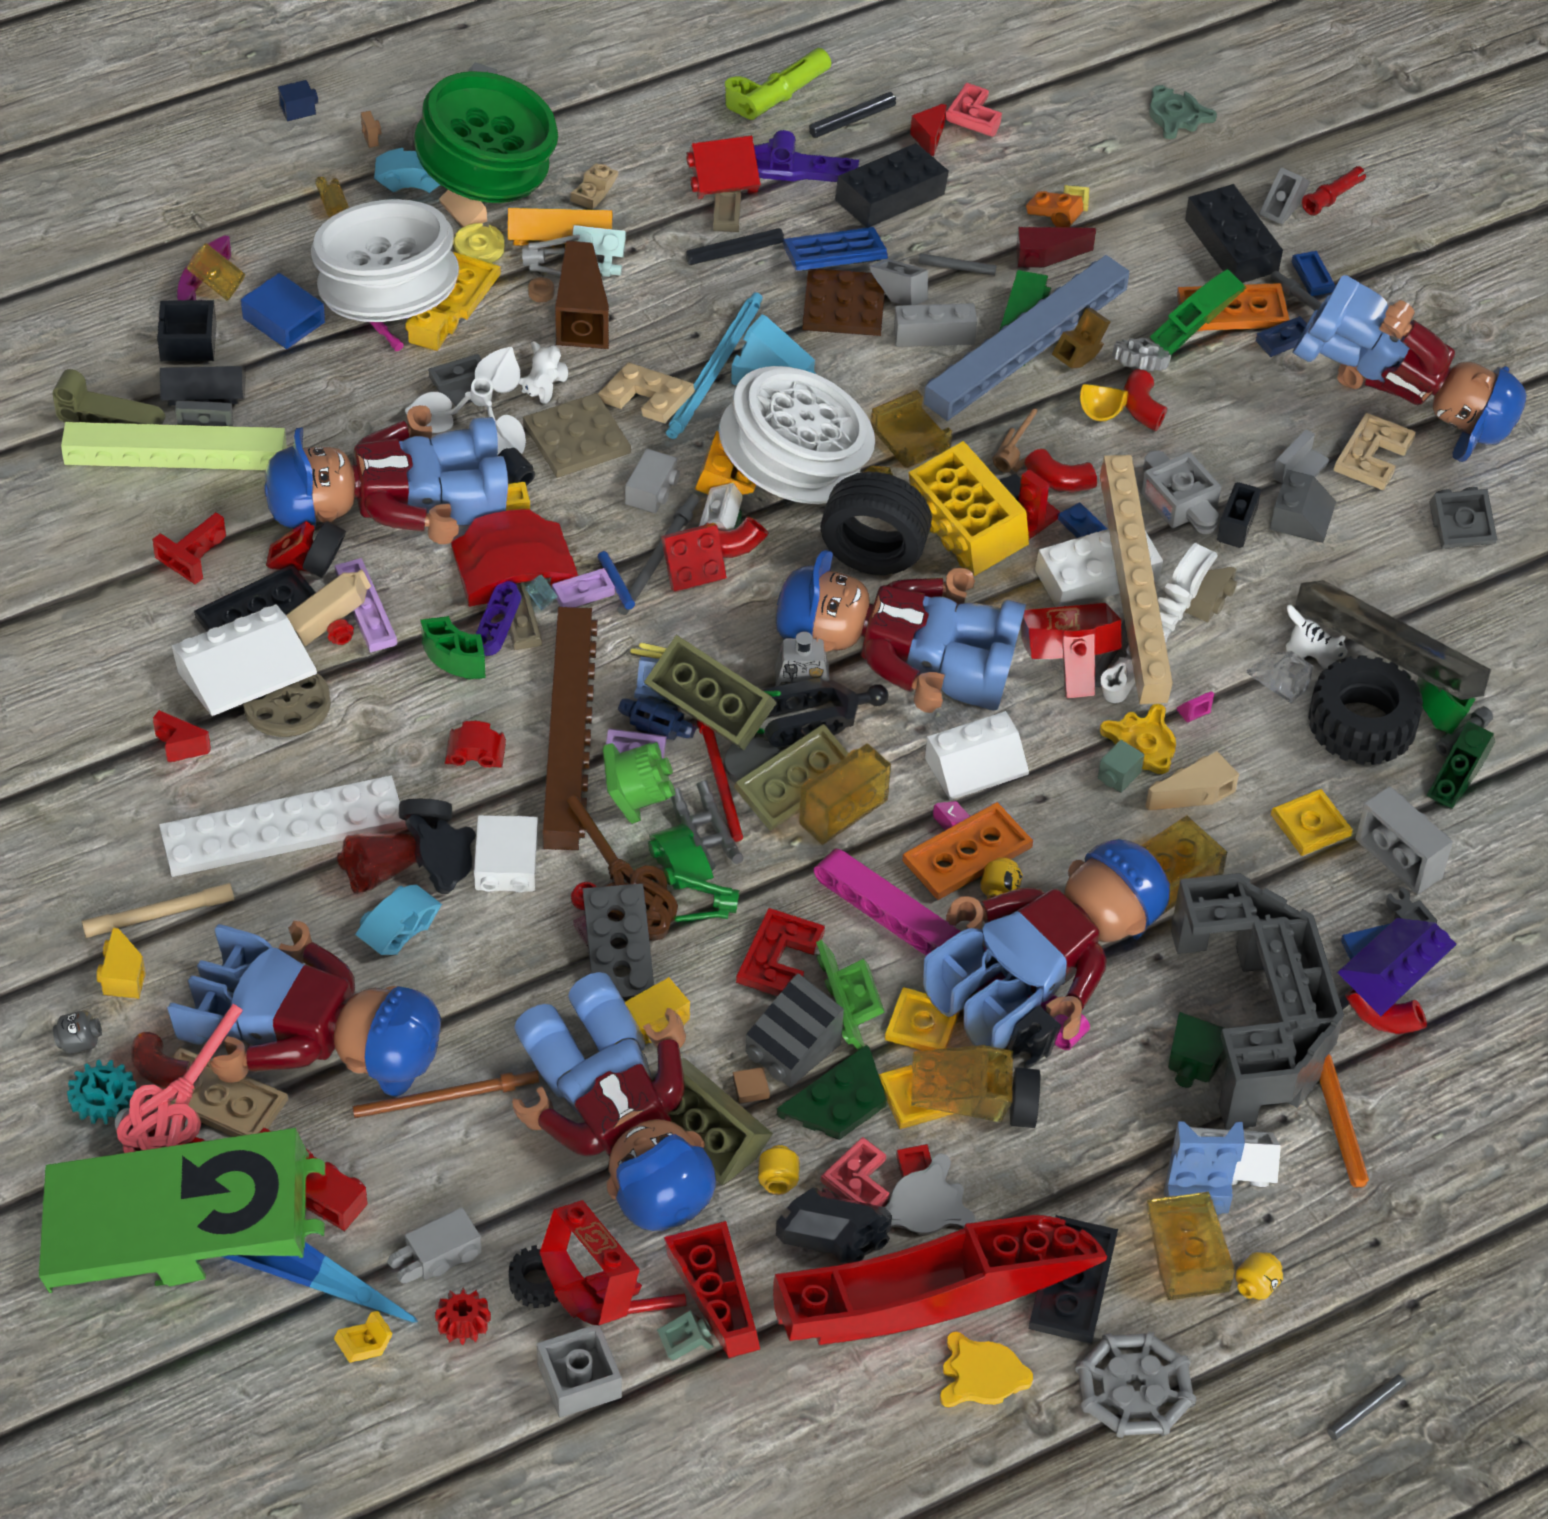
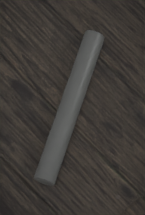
M920 253L918 264L994 276L997 265Z
M1399 1374L1330 1427L1327 1430L1328 1435L1333 1440L1340 1438L1406 1385L1405 1379Z

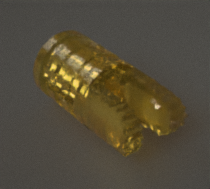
M319 176L315 179V184L327 215L331 218L337 213L348 209L349 206L338 179L333 178L330 185H328L325 180L326 178Z

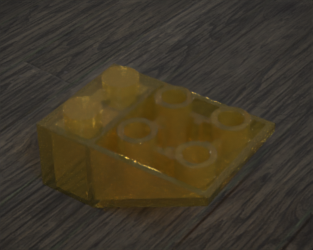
M986 1045L914 1051L912 1055L911 1106L1002 1122L1012 1104L1013 1051Z

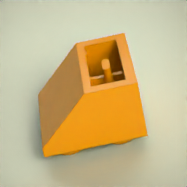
M716 431L707 450L694 490L708 495L710 488L734 483L742 495L753 493L756 484L743 475L731 462L721 444L719 432Z

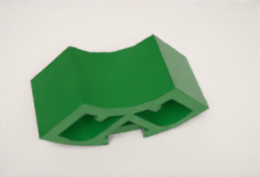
M449 616L420 619L423 648L429 659L436 666L450 674L465 679L486 678L485 655L481 634H469L460 631L452 624Z
M1436 653L1419 675L1417 685L1423 698L1422 707L1431 718L1433 726L1440 731L1452 734L1467 715L1476 699L1461 684L1459 678L1460 669Z
M680 824L649 834L651 840L648 841L650 854L664 868L667 883L669 886L672 885L673 890L693 885L674 878L673 874L675 872L703 881L714 878L707 857L701 845H695L694 833L688 826Z

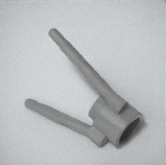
M580 235L523 245V266H530V271H540L561 276L560 270L540 266V263H545V255L564 253L565 247L544 249V247L563 244L566 241L579 240Z

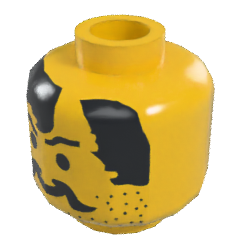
M997 858L986 865L980 888L987 896V899L999 894L1019 889L1023 874L1020 868H1018L1017 863L1013 860Z

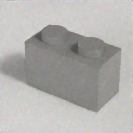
M646 449L625 485V504L656 514L660 505L667 502L671 486H676L679 480L680 470H677V458Z

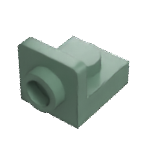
M691 1310L657 1329L666 1353L673 1361L700 1345L707 1350L714 1347L710 1338L713 1335V1330L709 1322L704 1317L700 1319Z

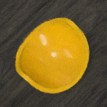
M1083 384L1080 393L1082 409L1087 416L1096 421L1110 420L1124 409L1128 391Z

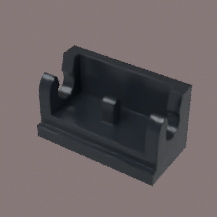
M1038 1005L1016 1024L1006 1055L1012 1060L1018 1057L1021 1052H1028L1031 1058L1025 1062L1024 1068L1034 1066L1044 1056L1047 1058L1051 1055L1061 1024Z

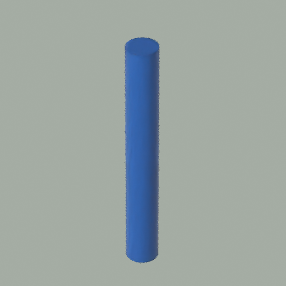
M606 551L600 552L597 557L615 586V590L627 610L634 608L635 602Z

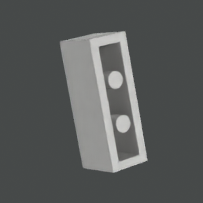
M974 303L895 306L894 334L896 347L975 345L977 318Z

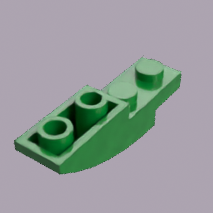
M1228 269L1223 271L1199 288L1168 315L1169 319L1150 336V340L1155 344H1159L1163 350L1169 351V354L1172 355L1205 323L1209 324L1246 289V286Z

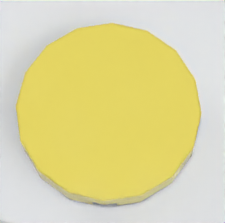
M481 223L470 224L459 229L455 234L453 251L488 263L495 262L504 253V236L494 226L484 227Z

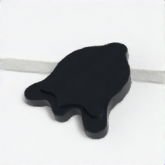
M413 814L407 819L406 826L415 838L416 862L419 868L423 865L431 874L429 879L436 891L441 894H449L456 884L468 875L472 868L470 845L476 837L475 831L467 826L455 829L444 820H439L433 829L421 816Z

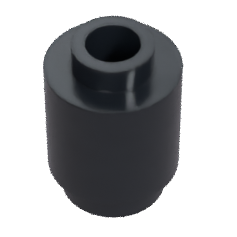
M506 448L498 454V456L504 457L508 480L511 483L525 482L527 486L532 482L535 477L533 466L517 448Z

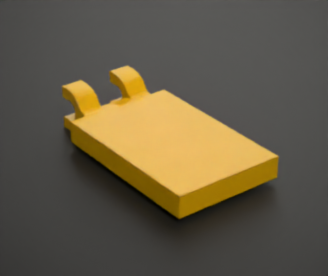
M453 252L459 266V275L455 287L445 300L430 309L448 315L449 334L454 333L460 318L468 320L501 275V266Z

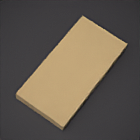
M179 1047L153 1084L163 1090L170 1086V1083L184 1076L198 1054ZM208 1062L193 1084L194 1089L189 1107L198 1113L201 1123L232 1137L257 1134L263 1127L268 1129L288 1101V1095L248 1076H245V1078L238 1082H224L212 1071ZM176 1098L171 1101V1105L175 1104Z

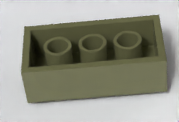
M677 634L644 681L651 690L743 751L776 705L775 700L770 695Z

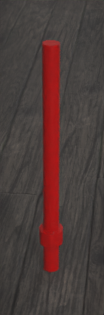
M697 720L699 732L703 734L730 835L735 842H739L743 839V834L715 733Z

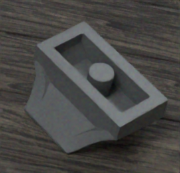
M475 354L429 368V377L438 392L446 395L457 406L465 397V393L471 392V384L475 379V369L482 359L479 354Z

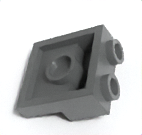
M1468 487L1457 492L1444 489L1437 491L1430 499L1429 504L1433 525L1438 527L1442 549L1495 544L1498 540L1488 489L1478 490V487Z

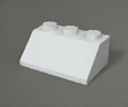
M1006 711L927 736L925 759L949 800L1029 774L1019 732Z
M1190 1127L1199 1137H1225L1230 1131ZM1244 1131L1245 1146L1241 1162L1236 1164L1232 1185L1237 1184L1238 1180L1250 1181L1251 1185L1258 1187H1267L1269 1182L1278 1183L1280 1144L1276 1136L1271 1132Z

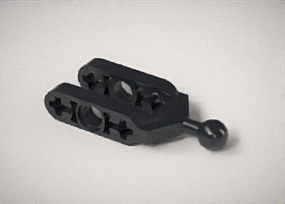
M821 678L762 689V691L781 692L780 696L772 697L776 705L767 717L818 707L830 701L835 706L772 720L764 730L765 735L772 746L783 747L796 743L823 724L833 735L839 734L846 727L854 726L858 705L870 703L873 706H882L888 700V690L881 684H874L869 687L867 692L856 694L834 680L825 681Z

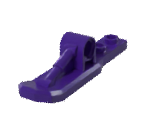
M786 130L776 132L767 143L754 145L759 178L783 181L808 179L837 182L839 175L859 167V159L807 155L795 152V136Z

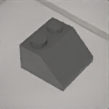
M1287 469L1274 507L1270 530L1324 543L1336 500L1314 476Z

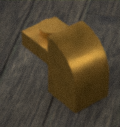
M1086 308L1075 330L1062 333L1052 355L1070 368L1083 367L1094 359L1102 349L1104 343L1101 340L1111 321L1094 309Z

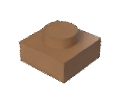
M371 111L361 112L362 133L368 147L379 146L378 135L382 134L379 120H374Z

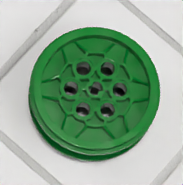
M479 71L460 72L440 80L425 96L422 106V118L417 124L414 134V145L419 162L437 183L460 196L489 203L516 201L530 195L537 189L547 176L550 164L549 158L555 151L558 142V129L553 112L537 93L511 78Z

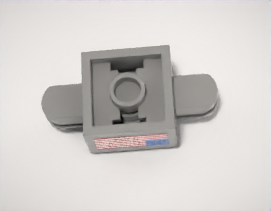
M1155 450L1149 452L1144 460L1143 470L1145 473L1141 494L1172 529L1190 522L1201 534L1215 531L1219 519V513L1216 509L1218 508L1221 485L1191 452L1171 460L1163 451Z

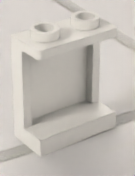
M478 815L474 868L476 890L487 892L535 891L538 817Z

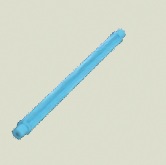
M755 292L750 298L746 299L736 319L731 323L711 355L709 362L706 363L694 382L695 392L676 411L669 422V428L666 431V435L669 438L676 439L679 433L684 431L694 411L699 407L758 312L760 303L763 300L761 294Z

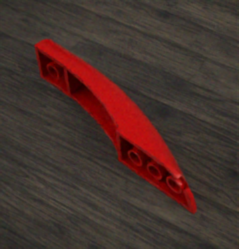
M1028 1215L967 1223L963 1229L883 1256L837 1266L775 1274L773 1282L774 1308L778 1324L784 1325L789 1341L816 1338L819 1345L859 1340L933 1325L1012 1301L1106 1261L1107 1255L1101 1245L1088 1232L1083 1229L1079 1232L1066 1226V1220L1056 1217Z

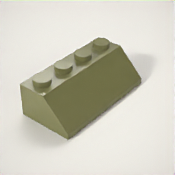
M681 1058L684 1074V1094L682 1101L668 1114L671 1122L676 1123L685 1131H694L701 1136L705 1143L703 1149L712 1160L716 1181L721 1185H725L757 1159L773 1133L686 1058Z

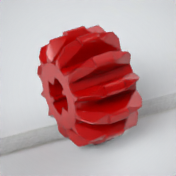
M463 1287L460 1294L456 1295L450 1290L448 1299L440 1298L438 1303L439 1309L435 1312V1321L438 1323L440 1335L447 1334L449 1342L459 1338L460 1343L464 1345L467 1338L476 1342L478 1333L486 1334L488 1323L491 1321V1312L488 1309L486 1298L479 1299L477 1290L467 1294Z

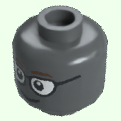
M82 1010L60 1016L57 1025L53 1026V1036L59 1049L63 1048L66 1053L73 1054L95 1048L98 1037L102 1036V1027L98 1018L93 1019L88 1011Z

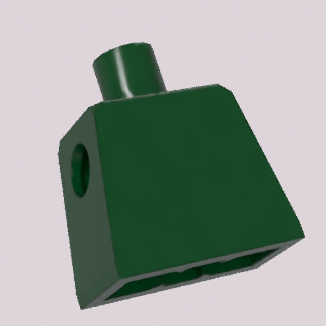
M1179 1012L1168 1068L1171 1071L1177 1072L1175 1081L1179 1086L1190 1088L1195 1079L1205 1083L1211 1081L1226 1059L1220 1036L1224 1027Z

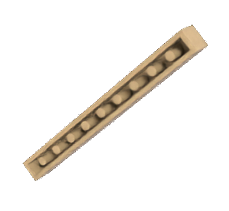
M1107 455L1103 458L1100 482L1139 704L1168 703L1173 682L1132 455Z

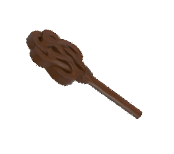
M577 795L570 796L566 800L568 805L609 865L608 870L612 883L604 887L643 884L649 940L663 939L668 934L670 923L676 918L678 904L674 896L667 890V878L664 872L656 866L647 865L639 867L634 871L629 863L618 859ZM613 910L607 915L618 921L624 918V914L618 910Z

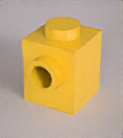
M427 310L421 314L409 317L405 325V330L408 331L409 343L438 351L448 335V315Z

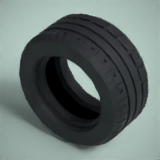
M862 472L842 479L833 487L823 513L820 531L829 551L848 567L868 574L889 575L910 568L920 559L931 527L932 516L923 495L905 480L881 472ZM854 516L879 518L893 525L898 531L873 529L858 521Z

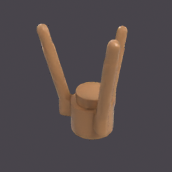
M1032 409L1013 438L1012 435L1015 430L1014 428L1009 429L997 453L992 457L995 467L1000 471L1008 473L1012 469L1018 472L1025 465L1026 457L1019 461L1020 451L1015 444L1033 420L1037 409Z

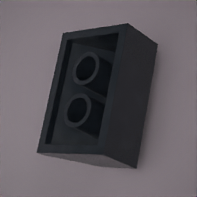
M246 366L160 368L161 400H168V406L176 405L177 401L195 400L196 402H211V399H222V403L239 404L238 399L245 398Z

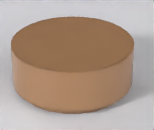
M543 277L531 280L528 284L529 297L536 302L551 300L554 297V283L550 279Z

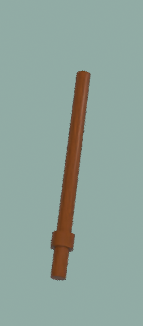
M537 1070L515 1075L509 1072L500 1074V1078L352 1106L354 1118H360L502 1090L503 1093L515 1091L516 1087L540 1083Z

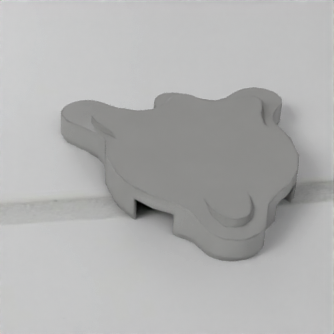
M937 1154L928 1168L913 1172L903 1177L896 1184L890 1202L885 1207L892 1215L891 1227L907 1229L918 1233V1236H927L937 1233L948 1226L964 1228L965 1224L975 1222L973 1212L962 1204L963 1186L959 1183L949 1185L945 1181L951 1165L950 1158L947 1155Z

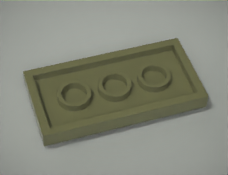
M823 724L738 780L734 788L771 831L858 773L860 766Z

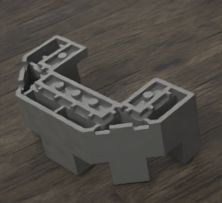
M1241 873L1180 879L1171 925V933L1177 954L1207 951L1210 933L1240 930L1236 950L1242 971H1265L1279 1019L1278 1023L1224 1028L1221 1031L1220 1036L1227 1058V1066L1218 1105L1225 1130L1231 1129L1236 1122H1243V1128L1256 1126L1261 1105L1288 1102L1298 1108L1320 1080L1325 1058L1337 1044L1344 1017L1314 915L1304 909L1298 911L1287 904L1288 900L1267 888L1262 890L1250 883V878Z

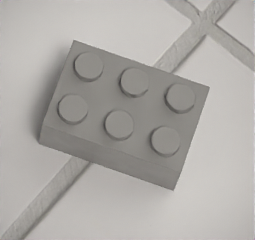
M1390 786L1364 803L1356 834V840L1417 895L1443 878L1453 843L1445 832L1440 831L1423 813L1415 809L1407 802L1403 795L1398 794Z

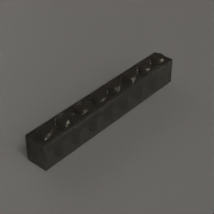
M1325 580L1301 583L1295 604L1297 611L1461 700L1484 696L1491 673L1490 668Z

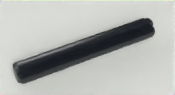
M888 92L809 125V133L813 138H818L896 105V96L892 92Z
M776 228L689 249L686 251V260L689 265H694L783 243L784 234L781 228Z

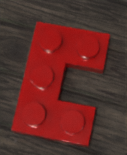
M768 908L738 971L736 983L778 996L798 973L804 977V971L778 963L785 947L815 955L818 949L816 942L822 940L825 933V925Z

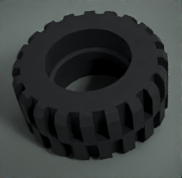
M1359 655L1356 659H1353L1352 656L1343 658L1341 663L1336 661L1329 665L1328 669L1323 670L1315 682L1308 712L1311 732L1316 734L1315 739L1321 746L1326 745L1325 749L1332 755L1336 753L1340 756L1341 760L1347 762L1348 760L1356 761V764L1364 765L1365 762H1371V765L1381 764L1382 760L1388 762L1396 759L1397 754L1400 756L1408 750L1416 737L1423 710V698L1419 692V686L1415 680H1410L1411 676L1404 669L1402 671L1399 670V666L1391 661L1390 663L1384 662L1383 658L1375 656L1374 659L1367 658V655ZM1356 702L1367 703L1379 708L1386 715L1376 718L1363 717L1353 713L1345 705Z

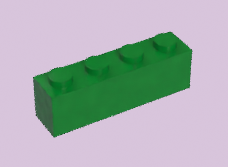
M1017 270L1000 330L1017 320L1023 312H1028L1041 299H1046L1050 296L1051 287L1047 286L1048 275Z

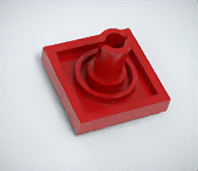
M715 523L661 536L670 586L674 592L727 578L718 527Z

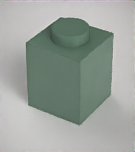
M1120 740L1100 760L1098 779L1106 786L1122 793L1142 772L1144 753Z

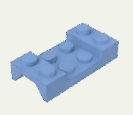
M1178 1121L1164 1187L1165 1213H1176L1178 1215L1190 1213L1220 1215L1222 1213H1229L1233 1197L1232 1182L1236 1164L1241 1162L1245 1146L1243 1122H1236L1225 1137H1199L1184 1121Z

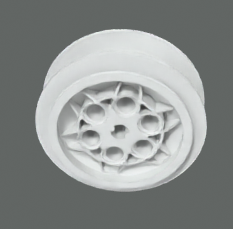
M763 367L746 374L737 384L733 394V402L725 409L719 423V436L724 451L743 475L774 495L800 503H827L829 495L837 483L846 477L860 473V469L872 456L875 446V436L871 422L863 409L849 394L836 384L817 374L792 367Z

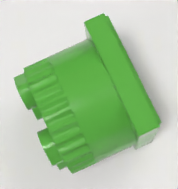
M657 742L648 743L622 753L618 751L613 743L603 746L607 792L631 824L641 821L640 808L667 800L675 795L674 786L669 780V775L673 773L670 761L667 757L662 759Z

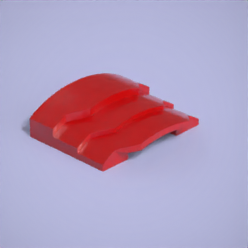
M530 509L501 511L475 518L465 534L451 542L469 607L489 603L495 587L506 581L521 583L547 578L552 592V584L578 576L560 523L545 520Z

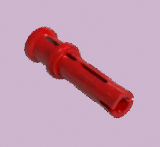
M1356 166L1331 184H1322L1313 194L1308 193L1302 198L1304 210L1309 215L1316 216L1323 207L1333 205L1338 196L1366 179V173L1358 177L1359 174L1364 172V169Z

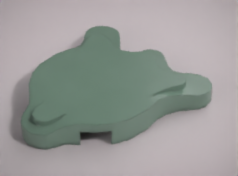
M1163 85L1153 87L1149 114L1154 122L1163 128L1164 138H1176L1179 128L1195 131L1200 123H1214L1216 121V111L1200 105L1190 93L1184 91L1183 96L1173 94L1174 89Z

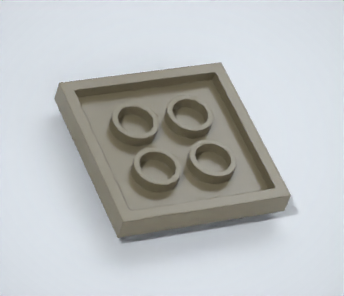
M597 393L523 417V425L556 478L631 453L630 443Z

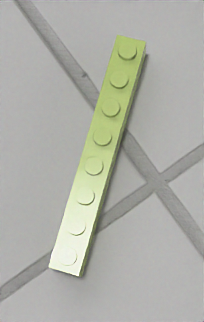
M65 422L61 448L64 465L266 470L267 464L273 455L287 448L285 428Z

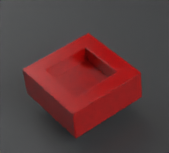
M928 1144L896 1151V1158L902 1178L913 1172L925 1170L932 1162Z

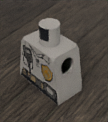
M800 632L796 635V639L786 638L782 641L775 663V687L814 678L829 681V664L822 639H818L817 642L810 633Z

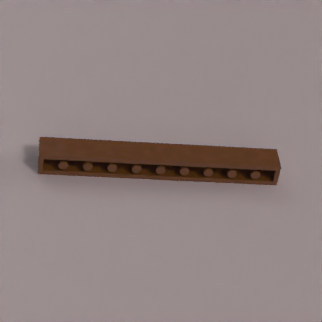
M558 607L543 821V849L579 850L580 838L585 839L586 830L566 800L572 795H577L587 810V798L582 797V792H588L589 775L584 774V769H589L590 752H585V747H591V729H586V724H592L593 707H588V702H593L594 685H589V680H595V663H590V658H596V641H592V637H597L598 620H592V608Z

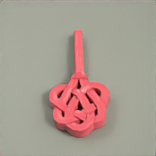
M235 1004L231 1005L183 1077H179L178 1080L170 1083V1086L164 1090L152 1084L143 1085L134 1091L130 1099L129 1114L121 1120L117 1128V1137L123 1144L124 1153L183 1145L191 1142L199 1134L201 1126L199 1115L189 1107L194 1089L193 1084L243 1012L240 1007ZM176 1098L175 1104L171 1105V1101ZM186 1118H187L188 1124H187V1127L184 1129L185 1122H186ZM156 1128L154 1137H150L149 1132Z

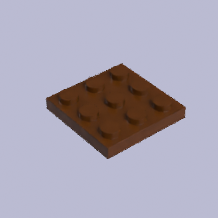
M808 269L802 330L881 336L885 292L872 273Z

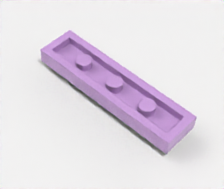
M360 558L335 565V573L338 577L342 573L358 572L362 569L371 585L367 589L364 603L352 611L371 653L396 646L397 637L364 562Z

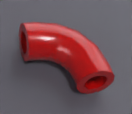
M1135 369L1128 376L1123 390L1128 391L1125 407L1135 420L1147 428L1157 431L1164 421L1168 408L1153 400L1150 396V391L1154 387V379L1151 374L1143 369Z
M1037 449L1031 452L1025 459L1024 464L1027 470L1030 469L1049 483V488L1072 493L1097 487V475L1094 467L1089 462L1077 465L1062 464L1054 460L1046 449Z
M747 517L736 529L730 531L718 529L723 558H735L750 553L765 540L769 532L751 517Z
M1354 989L1345 994L1348 1003L1359 1018L1378 1031L1403 1034L1418 1031L1427 1026L1424 1011L1415 999L1406 1003H1395L1380 1017Z

